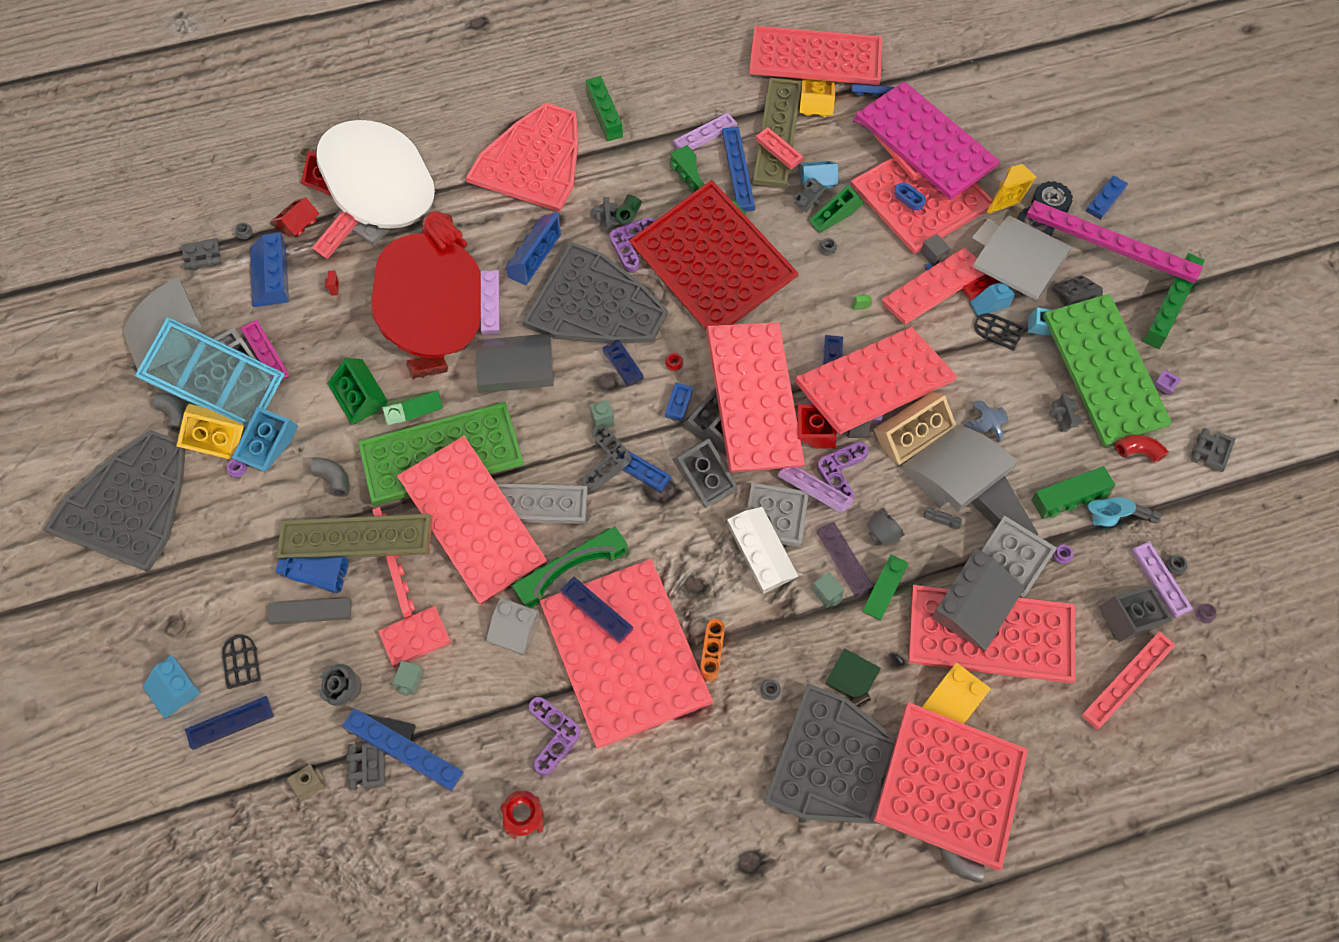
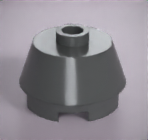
M882 507L877 512L874 511L866 525L871 531L869 533L871 538L875 542L879 541L885 547L899 542L905 533Z
M348 665L330 666L320 677L323 680L319 694L330 705L341 706L352 702L361 692V679Z

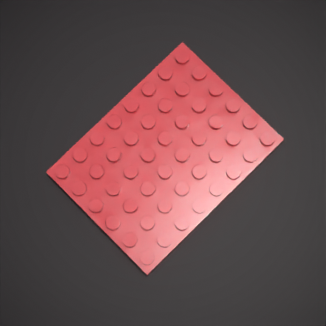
M652 559L540 600L544 615L596 749L713 704L712 697Z

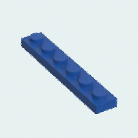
M739 127L722 128L735 201L744 211L755 210V203Z
M356 708L353 709L342 725L343 729L451 792L463 775L462 770Z

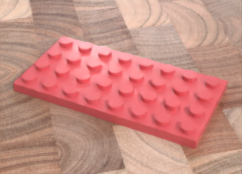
M755 26L749 74L880 85L882 36Z
M779 322L708 326L706 332L729 473L803 467L805 463L801 441L798 439V424Z
M910 327L797 376L795 383L840 435L956 381L957 375L913 327Z
M465 436L397 475L420 513L433 516L432 532L479 605H482L515 584L519 578L528 576L535 569L548 563Z
M920 585L912 586L908 663L950 669L958 663L967 671L1071 684L1075 682V604L1018 598L989 647L984 652L932 619L949 589Z

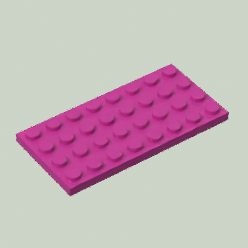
M905 81L856 113L855 118L950 200L1000 165L1001 161Z

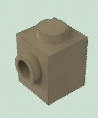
M311 764L287 778L301 801H304L325 787L322 782L325 779L319 768L314 769Z

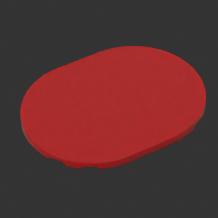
M423 233L402 236L388 244L379 255L373 281L371 313L381 334L388 341L390 340L397 345L399 349L420 357L440 358L463 350L474 339L481 320V271L472 256L455 242L453 244L450 243V245L446 244L447 249L440 250L430 236Z

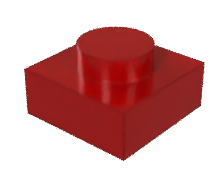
M335 270L328 271V278H325V287L329 289L331 296H337L339 292V279Z

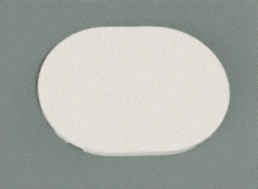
M354 120L343 122L330 128L321 137L317 147V165L331 196L342 211L352 215L355 220L361 223L377 225L379 228L405 227L416 223L428 213L434 199L433 180L418 150L404 134L382 123Z

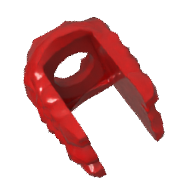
M431 211L423 219L422 233L428 234L440 250L447 249L446 244L450 245L453 242L462 248H466L468 245L467 241L462 238L461 231L454 226L450 214Z
M515 791L509 794L500 806L503 814V828L506 834L510 835L512 839H516L517 836H526L538 830V833L543 832L544 811L539 797L528 791ZM525 804L529 807L530 816L527 820L517 821L514 819L513 809L515 806Z

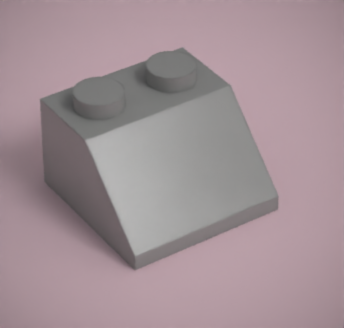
M500 598L492 615L486 641L524 655L540 621L538 611Z

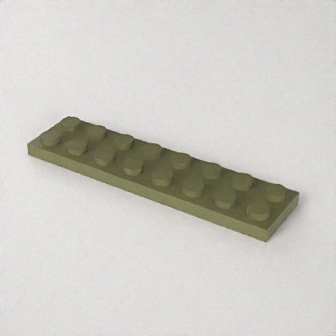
M770 78L761 132L768 127L793 147L802 81ZM759 144L753 184L787 188L789 168Z
M431 514L282 521L276 558H351L429 554L433 516Z

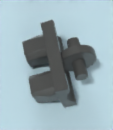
M815 178L812 180L808 179L804 183L805 189L803 192L796 193L793 197L794 203L805 213L808 212L815 202L820 204L821 201L818 198L826 189Z
M605 196L603 197V204L600 206L595 205L590 211V216L596 219V222H600L601 232L606 233L608 228L616 229L619 222L616 217L611 216L616 215L617 204L610 203L609 197Z
M1062 394L1058 400L1052 403L1053 409L1049 412L1051 418H1057L1062 432H1067L1082 423L1081 416L1074 415L1073 412L1076 409L1075 400L1069 399L1067 394Z

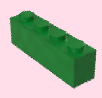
M598 76L587 79L586 93L607 142L623 138L622 122L602 77Z
M1102 466L1036 491L1031 501L1042 519L1047 517L1054 518L1063 511L1067 510V512H1070L1081 504L1088 505L1089 502L1099 497L1104 499L1110 496L1115 483L1106 468Z

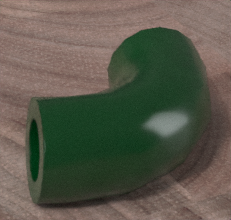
M627 194L622 206L617 210V221L624 226L631 224L638 213L642 201L633 195Z

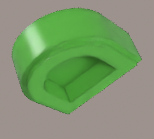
M869 295L856 296L852 303V309L858 310L870 307L872 305L871 297Z

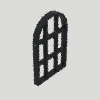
M990 313L980 315L974 325L975 331L979 336L1013 351L1025 329L1021 325ZM983 317H992L993 320H987ZM996 319L1007 323V327L995 323ZM978 320L989 323V328L978 325ZM1010 325L1021 329V333L1009 329ZM993 326H997L1005 331L1003 334H999L991 329ZM978 328L987 331L986 334L981 333ZM1011 332L1019 337L1016 341L1005 336L1006 333ZM989 333L1001 337L1000 341L989 337ZM1003 339L1015 343L1014 347L1003 343Z
M243 634L230 637L222 648L227 689L261 681L257 648L254 641L249 636ZM241 638L243 648L235 652L233 640ZM245 638L251 641L253 647L246 649ZM230 643L231 651L230 653L225 654L226 648ZM253 650L255 663L249 664L247 654ZM244 653L245 664L237 668L236 656L237 654ZM232 656L234 667L231 670H227L226 657ZM256 666L258 678L251 680L249 669ZM246 669L248 681L240 683L238 672ZM235 672L236 684L230 685L228 673Z

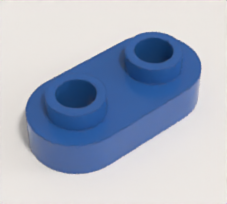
M908 183L896 185L894 195L898 200L915 211L924 208L926 198L922 193Z

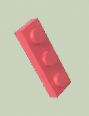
M767 127L756 135L755 141L790 170L803 161V156L770 128Z
M342 211L312 248L325 259H328L359 221L355 220L347 212Z

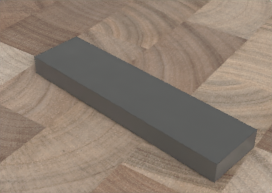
M351 598L269 603L268 623L275 625L351 619L352 600Z

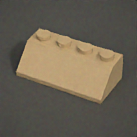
M931 392L874 428L880 446L897 465H900L955 427L956 423L946 396Z

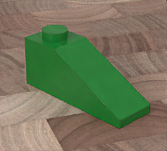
M847 185L809 221L821 233L852 215L864 202Z
M439 390L383 402V411L387 425L408 421L443 409Z
M890 554L862 611L863 613L881 621L905 574L908 562Z

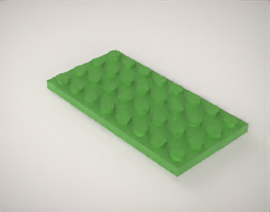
M1111 294L1044 313L1043 317L1103 447L1112 445L1117 440L1129 435H1144L1172 425L1171 419Z
M506 402L358 441L372 505L376 506L409 497L397 475L463 436L466 437L489 474L524 465Z

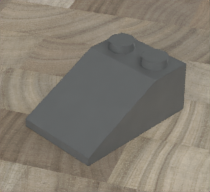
M709 438L702 440L672 459L705 508L738 488Z
M1152 585L1116 595L1099 606L1104 619L1119 643L1173 621Z

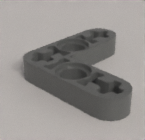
M599 425L592 431L593 438L607 453L608 457L583 477V484L588 487L589 491L598 490L628 466L632 460L628 450L605 425ZM601 432L606 436L605 439L599 435ZM610 443H616L613 449H607ZM620 452V454H621L622 456H624L625 458H624V459L619 458V456L617 455V453ZM606 466H612L608 473H603V469Z

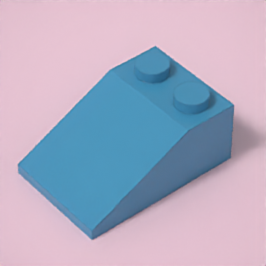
M257 407L232 458L266 472L291 443L298 425L288 418Z

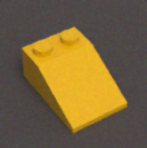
M802 79L800 113L808 116L819 114L822 117L833 115L835 81Z
M1023 164L1011 166L1007 171L1005 179L998 185L999 188L988 207L987 213L991 214L1019 204L1036 176Z
M188 404L184 412L177 447L232 460V456L241 440L244 425L208 408Z
M956 663L922 708L965 724L991 688Z

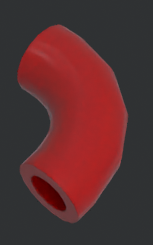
M1129 435L1114 443L1115 449L1120 456L1126 458L1131 454L1141 453L1146 455L1154 464L1170 453L1159 441L1146 435Z

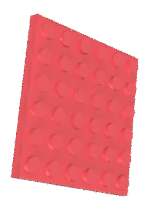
M894 158L851 180L850 183L851 187L913 254L921 251L923 242L938 234L943 238L986 213L992 201V198L977 183H974L950 200L923 176L913 181ZM908 183L922 193L926 198L924 208L915 211L898 200L894 195L896 185Z
M908 702L905 705L873 821L1000 871L1003 867L1028 749Z

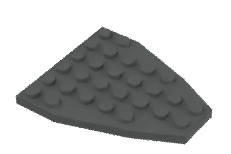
M570 242L526 315L523 326L543 334H550L551 337L556 339L612 344L653 342L668 315V310L643 284L603 253Z
M152 430L148 431L113 455L69 493L44 530L48 534L149 573L170 538L183 485L186 449L177 447L178 440Z
M808 683L764 804L803 820L880 824L873 820L896 738L847 698Z

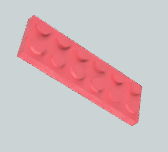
M964 247L884 297L882 304L906 325L985 273L973 267L977 258Z

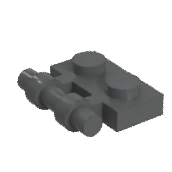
M217 238L182 244L183 259L185 261L183 266L185 270H198L199 267H213L214 264L221 263L219 257L221 256L220 246Z
M1203 428L1202 432L1198 434L1197 445L1193 447L1191 460L1199 462L1200 457L1206 459L1205 466L1223 472L1236 439L1217 432L1213 437L1209 435V429ZM1205 444L1211 445L1209 450L1204 448Z
M362 744V753H357L356 746L348 747L346 763H348L349 774L346 775V782H349V790H357L358 781H362L364 789L386 786L385 753L371 744ZM358 762H362V772H357Z

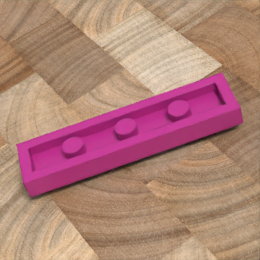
M258 320L241 327L258 360L285 373L283 379L289 377L286 368ZM267 374L268 377H269V379H270L271 382H272V380H273L274 377L271 376V375H269V374Z

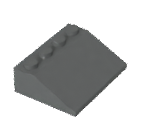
M976 548L939 604L932 619L985 652L1025 587L995 559Z

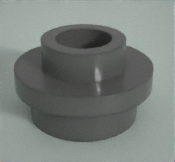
M242 222L235 227V235L239 239H247L253 234L252 227L247 223Z
M826 238L820 243L819 249L825 255H832L837 250V244L833 239Z
M1173 555L1166 562L1168 570L1174 574H1182L1187 569V561L1181 555Z
M766 680L760 687V693L766 700H775L781 693V687L775 680ZM772 688L774 692L770 694L767 692V689Z

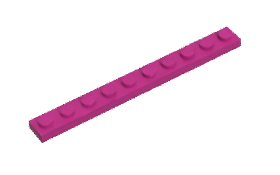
M1035 200L1027 212L1026 217L1194 284L1203 269L1201 265Z

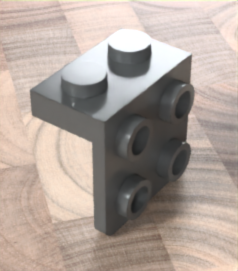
M1082 275L1053 285V290L1067 299V306L1103 296V288Z

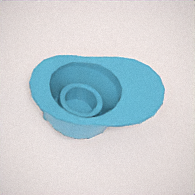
M1115 497L1091 501L1088 504V509L1092 513L1093 525L1110 527L1117 524L1120 517L1135 512L1136 505L1130 499Z

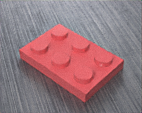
M435 606L378 631L394 668L400 666L401 661H412L451 643Z

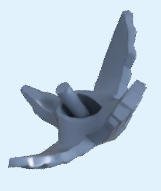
M975 401L973 408L980 411L982 416L976 421L966 423L963 427L970 428L976 432H988L989 429H992L1000 443L1004 434L1001 424L1008 422L1005 409L1001 407L999 410H993L984 401Z

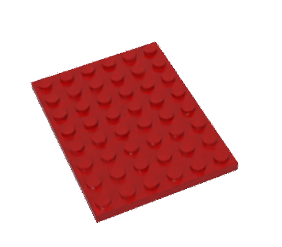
M710 180L629 240L636 252L705 331L708 326L734 325L799 276L794 267L713 180Z

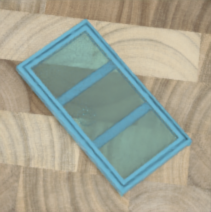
M167 317L135 377L189 403L208 408L243 424V428L246 429L257 407L267 409L280 382L285 377V373Z

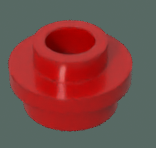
M671 353L665 359V366L671 371L680 370L683 366V358L677 353Z

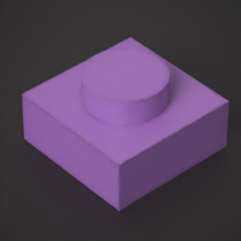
M1164 370L1154 386L1171 395L1181 379Z

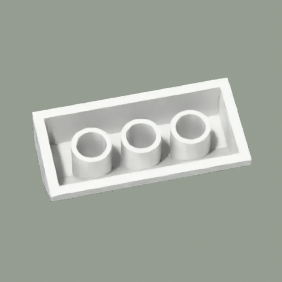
M763 507L746 510L727 519V525L762 594L798 577Z

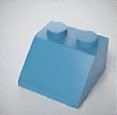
M819 161L798 164L801 185L803 187L808 179L812 180L813 178L825 188H833V185H838V163Z
M173 655L155 666L143 685L144 690L165 719L201 694L183 666Z

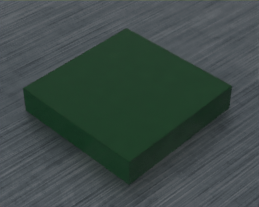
M844 648L825 685L853 699L869 692L881 668Z

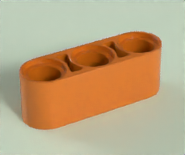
M719 619L710 620L706 626L700 670L705 681H714L719 674L725 625ZM717 628L720 630V633L714 634L710 630ZM715 647L718 651L710 653L707 649ZM711 666L715 671L709 673L705 671V668Z

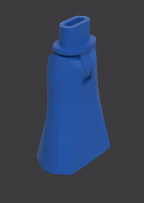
M280 558L276 567V573L283 574L285 578L309 584L338 594L341 592L344 584L342 577L346 576L348 570V558Z

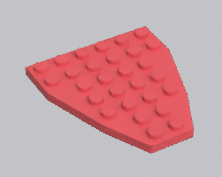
M544 103L517 121L483 150L468 173L466 181L507 196L561 212L574 188L578 154L576 112Z

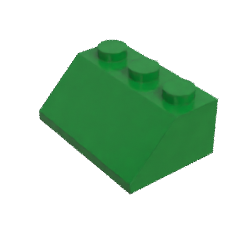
M345 358L327 383L351 424H356L378 413L383 406V402L387 401L363 359Z

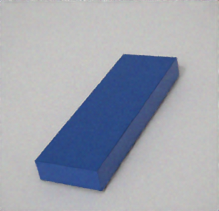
M628 451L632 460L623 471L661 493L671 480V475ZM621 454L618 455L621 459L625 458Z

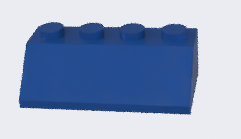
M554 212L544 215L538 222H535L530 234L526 235L524 243L521 247L517 248L515 256L506 265L508 278L527 286L561 236L559 213Z
M281 232L262 235L250 247L252 306L259 307L288 303L289 292L285 241Z

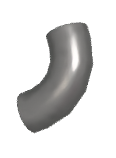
M158 392L154 399L155 409L169 414L167 428L173 432L180 433L186 405L174 395Z
M313 458L311 462L312 475L328 479L332 495L337 497L348 496L350 492L349 476L344 468L331 459Z
M940 848L941 856L948 868L960 878L978 883L983 882L984 865Z

